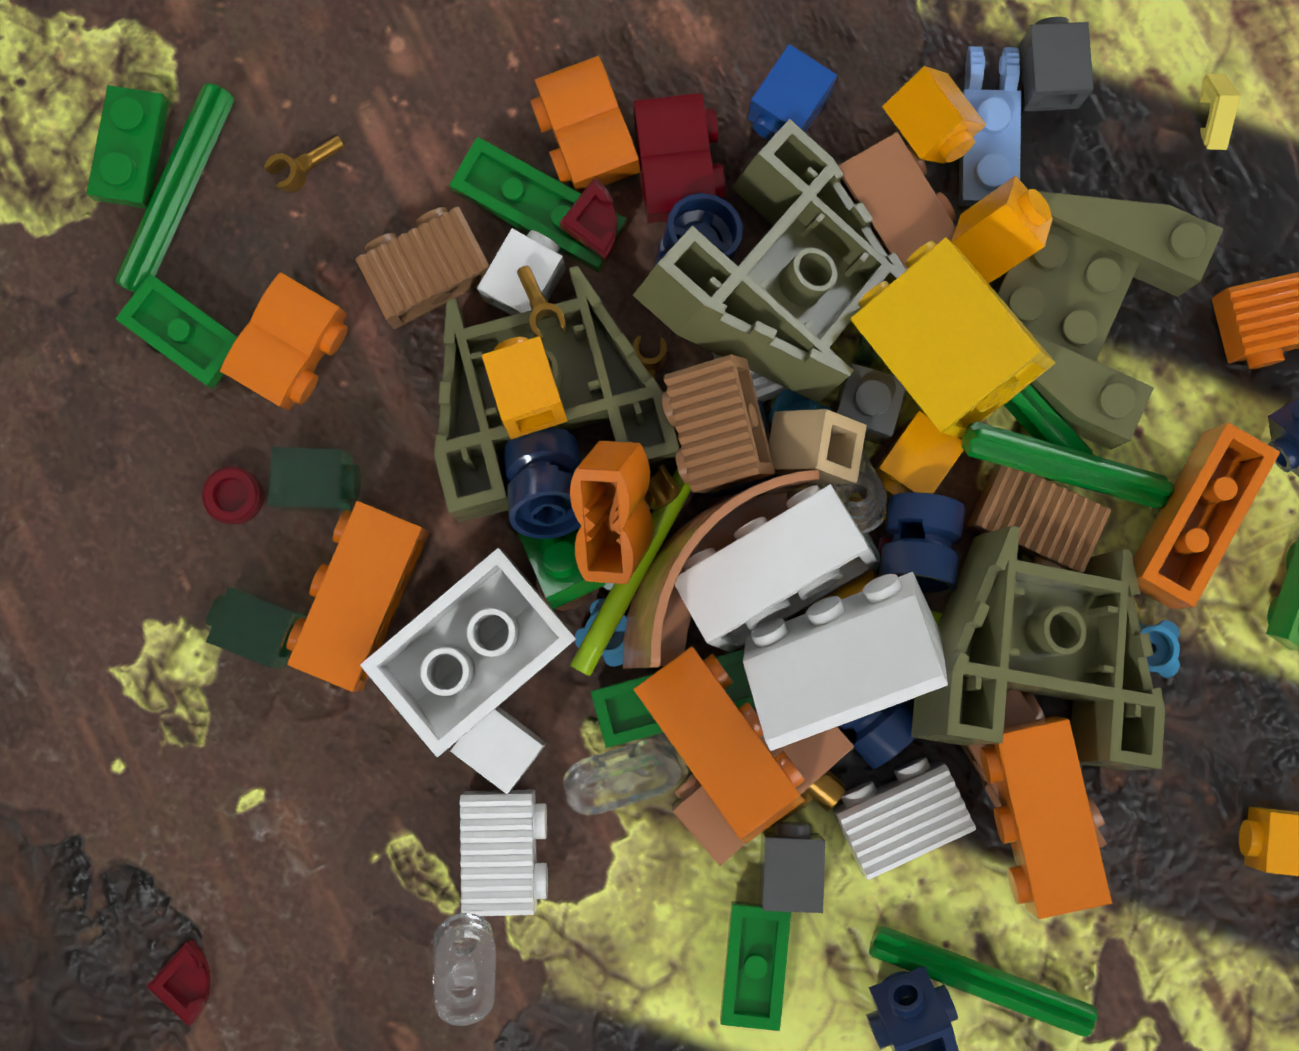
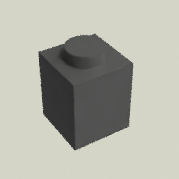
M1049 17L1036 22L1035 25H1030L1018 46L1023 112L1079 109L1093 91L1089 22L1070 23L1066 17Z
M851 363L850 367L854 371L841 383L833 412L867 425L864 440L883 445L893 435L906 389L894 375Z
M776 822L775 832L763 831L761 833L759 903L763 911L823 913L825 839L819 833H811V824Z

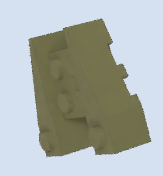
M789 119L756 155L731 187L773 225L741 264L737 266L696 228L691 226L657 263L633 296L678 336L721 357L732 354L747 358L750 371L818 403L854 371L830 349V346L851 322L850 318L861 309L858 302L877 284L887 281L890 285L906 271V268L895 252L889 256L868 226L873 221L870 213L862 202L855 205L840 183L844 174L833 157Z
M1038 191L1047 201L1051 210V216L1053 217L1046 245L1001 275L994 291L1056 362V364L1034 380L1032 385L1079 436L1112 450L1131 441L1154 387L1096 362L1129 285L1134 277L1179 297L1201 282L1223 232V228L1171 205Z
M579 267L569 268L577 298L555 304L564 313L566 322L565 333L563 334L559 321L552 316L543 317L537 325L544 339L542 343L568 420L553 427L568 431L610 420L615 442H633L642 445L649 461L650 472L659 470L658 466L662 464L666 468L677 465L676 452L680 448L674 427L668 422L663 410V391L635 354L634 348L602 305V301ZM456 298L447 300L443 342L445 345L443 379L440 381L439 391L440 417L438 435H436L434 457L448 513L458 523L508 510V484L505 479V469L499 449L504 448L510 437L501 420L482 354L494 351V348L499 343L510 338H535L529 324L532 310L468 327L466 318Z
M1008 526L975 536L957 577L956 589L951 592L938 623L942 637L948 685L915 697L911 737L964 746L1003 743L1007 689L1073 700L1071 729L1080 764L1114 770L1162 769L1165 706L1161 688H1153L1147 656H1152L1153 650L1149 633H1141L1133 595L1140 594L1131 550L1121 549L1092 556L1084 573L1017 560L1019 527Z

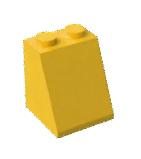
M945 237L938 244L935 241H929L918 248L905 263L908 269L890 285L887 281H883L870 289L858 302L861 309L850 320L940 433L962 438L970 423H982L1056 364V362L958 247Z

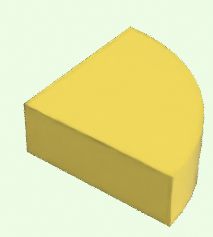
M1206 73V76L1203 77L1200 103H1210V110L1206 128H1200V133L1204 145L1209 150H1227L1241 96L1226 74Z

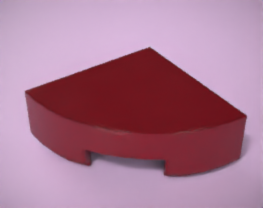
M594 178L559 223L562 230L606 262L614 249L617 239V215L609 192L600 181Z
M193 939L187 941L146 986L189 1027L202 1014L207 1004L211 987L208 962L203 951Z

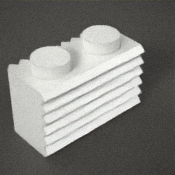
M925 756L917 758L894 770L897 777L895 781L889 782L877 789L873 781H869L846 791L842 796L844 804L833 809L861 873L867 880L976 830L975 824L946 764L939 761L929 764Z
M531 789L511 790L508 794L502 790L464 792L460 795L461 915H534L537 909V899H547L548 897L547 863H537L536 839L547 838L546 803L536 804L535 790Z

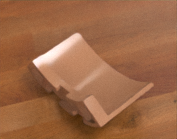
M819 470L801 471L775 477L723 499L697 514L681 526L663 544L630 605L623 641V669L666 666L685 652L687 632L692 616L674 585L678 575L685 572L683 569L685 562L693 555L705 549L714 548L715 552H718L735 542L734 533L750 521L760 517H766L767 521H770L787 511V492L819 480Z

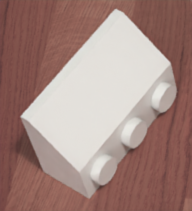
M831 484L822 490L817 485L800 491L786 502L789 508L787 511L770 521H767L766 517L754 519L734 533L735 542L718 552H715L714 548L705 549L693 555L685 562L683 566L685 572L678 575L674 585L706 643L731 653L746 643V637L750 636L751 632L760 624L776 618H781L785 621L880 565L875 553Z
M497 548L361 663L360 666L434 755L439 757L573 643L576 638L509 556Z
M913 572L900 577L896 574L880 576L869 582L862 592L842 600L837 596L822 599L810 606L806 614L786 622L781 618L766 621L757 626L751 632V635L746 637L743 664L763 735L770 751L948 685L941 632Z

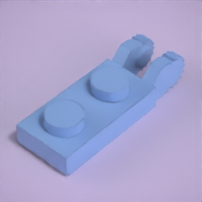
M980 46L968 47L963 94L986 123V126L973 137L975 143L972 148L959 158V206H973L1015 175L1020 180L1021 91H1017L1020 76V53L1017 47L1003 48L999 60V90H981L985 69L983 48Z

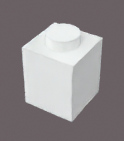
M512 228L477 287L483 301L510 316L531 311L529 299L517 275V270L520 267L530 266L538 286L548 302L566 271L563 256L557 253L560 247L539 232L530 230L528 235L525 236Z
M498 706L462 736L450 752L508 794L513 790L547 742Z

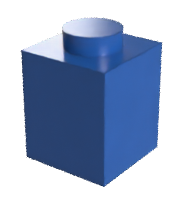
M788 44L751 99L748 120L754 123L753 129L769 142L783 125L791 119L806 133L831 96L837 74Z

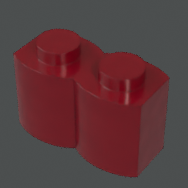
M702 93L633 101L634 128L647 223L667 221L674 205L688 195L705 193L725 199L722 164L712 165L709 144L718 143L716 112L714 108L705 109Z

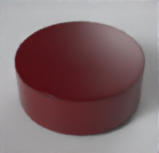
M227 466L216 470L207 478L202 490V501L208 514L215 520L230 525H241L254 519L260 512L264 502V490L259 479L251 472L240 467Z

